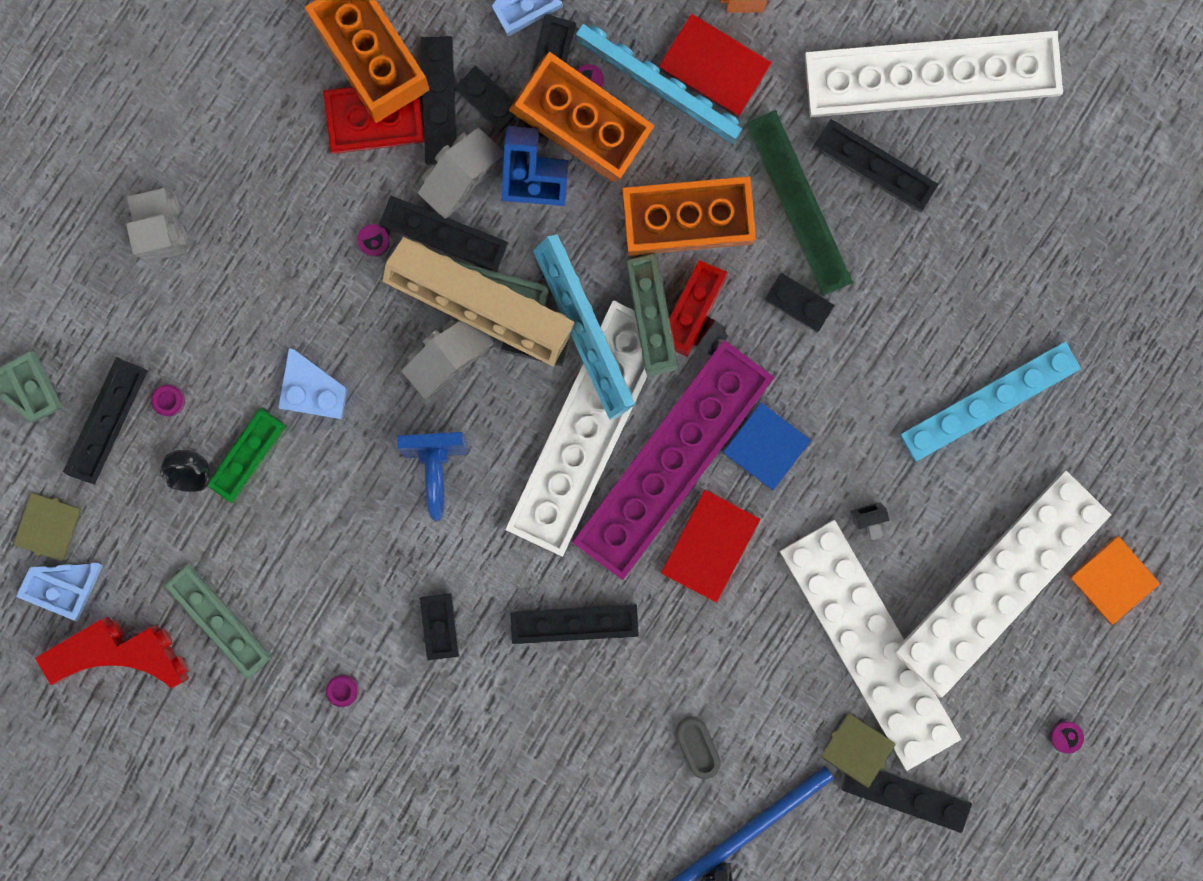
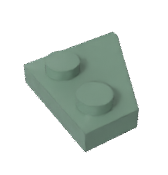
M29 351L0 367L1 399L10 406H15L19 413L30 422H37L63 408L36 351Z

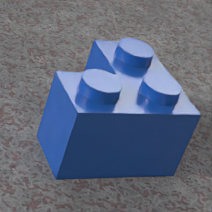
M507 126L504 144L501 201L565 206L569 160L537 157L539 129Z

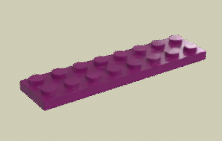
M723 340L572 543L621 580H624L775 377L727 341Z

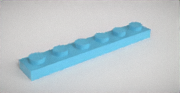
M582 24L576 33V42L731 144L735 143L742 131V128L738 126L739 121L726 112H723L722 115L712 109L713 104L701 95H697L695 98L685 91L687 87L673 77L670 80L659 74L660 69L647 60H644L643 63L633 57L634 52L622 43L615 45L607 40V34L594 25L589 28Z
M558 234L547 236L533 250V253L560 312L575 322L571 331L572 339L609 420L620 417L635 405L631 391L625 383L618 363L614 359L605 335L597 322L592 306L586 298L579 278L575 274Z
M1062 342L902 432L899 436L914 462H917L1079 371L1081 368L1067 343Z

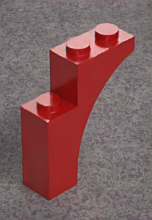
M110 617L98 620L35 658L50 686L63 681L81 670L99 666H123L141 670L158 678L171 689L189 679L186 674L189 671L188 666L181 656L178 655L176 657L170 646L173 644L172 639L164 628L160 629L158 625L149 627L124 642L122 639L124 636L122 628L115 620L112 621Z

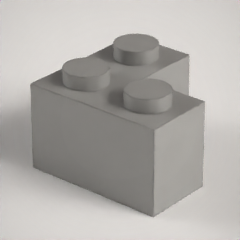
M479 128L469 135L464 132L455 140L451 148L446 145L436 155L435 160L438 163L436 166L433 165L423 175L421 180L424 181V184L418 191V194L446 219L464 204L476 185L493 173L504 157V151Z
M161 188L127 196L132 222L126 223L133 255L152 262L185 254L184 245L188 243L184 227L179 226L176 214L180 213V206L176 195H172L170 191Z
M454 318L442 328L444 332L441 334L438 330H435L422 341L425 347L420 346L407 357L410 362L401 371L426 400L444 388L460 371L478 360L494 344L487 333Z

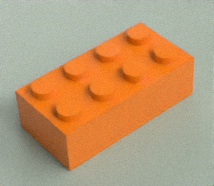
M315 0L304 7L310 22L375 123L430 91L426 76L376 0Z
M548 52L542 58L509 109L511 113L533 128L539 129L540 133L612 183L622 178L655 126L551 52Z
M750 176L626 187L622 189L628 256L753 245L756 241Z

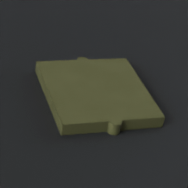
M31 492L13 545L33 551L36 556L45 555L64 561L82 509L60 502V498L51 499Z
M848 714L838 731L832 733L831 737L833 739L821 758L869 788L878 772L885 769V761L896 743L853 715Z

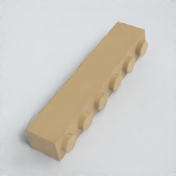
M403 237L385 265L384 283L551 366H554L569 340L575 322L568 319L564 314L554 312L540 305L534 299L526 298L510 290L506 285L498 284L482 276L479 272L454 262L447 256H441L427 249L419 242H413Z

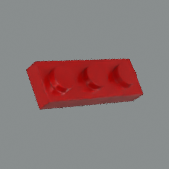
M698 261L669 318L675 351L688 357L728 277L727 271L703 261Z

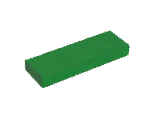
M259 408L208 481L207 487L230 503H234L287 425L263 408Z

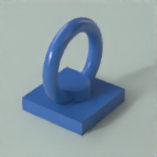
M463 433L397 436L398 449L405 458L419 457V463L425 465V487L429 516L433 521H440L444 515L442 464L448 463V456L468 455L467 441Z

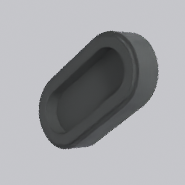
M697 717L684 718L676 728V737L689 768L698 778H711L718 773L721 761L707 727Z

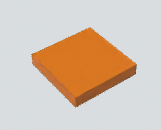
M1119 536L1111 539L1069 576L1072 582L1110 625H1114L1160 585L1157 579Z

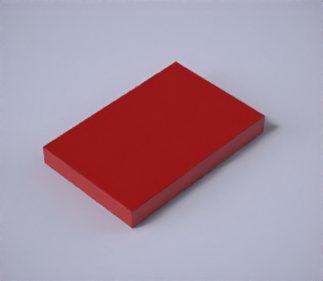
M691 13L659 65V69L739 118L772 62Z
M353 87L323 90L331 154L424 143L420 97L375 123Z
M704 489L661 574L717 603L761 519Z

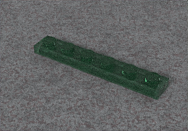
M774 110L747 122L748 131L822 296L852 284L851 276L777 111Z

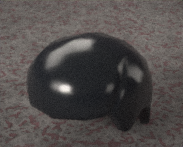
M176 450L165 455L160 465V477H163L165 474L168 487L184 492H197L204 490L208 486L210 470L208 462L203 456L192 450Z

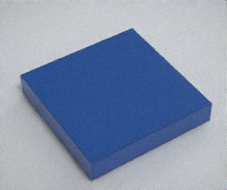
M760 402L722 453L774 491L811 440Z

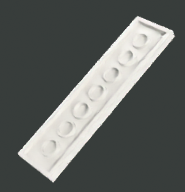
M1058 31L806 52L804 55L810 117L1061 96L1063 94Z
M612 301L600 328L605 335L608 346L618 363L619 370L635 402L647 378L635 311L616 301ZM584 363L505 529L562 557L633 408L631 407L620 417L609 420Z
M1062 471L898 646L894 653L938 697L943 698L1111 514L1067 471Z
M832 520L779 551L885 736L896 743L893 750L904 769L908 771L962 740L936 694L894 653L904 639L836 521Z

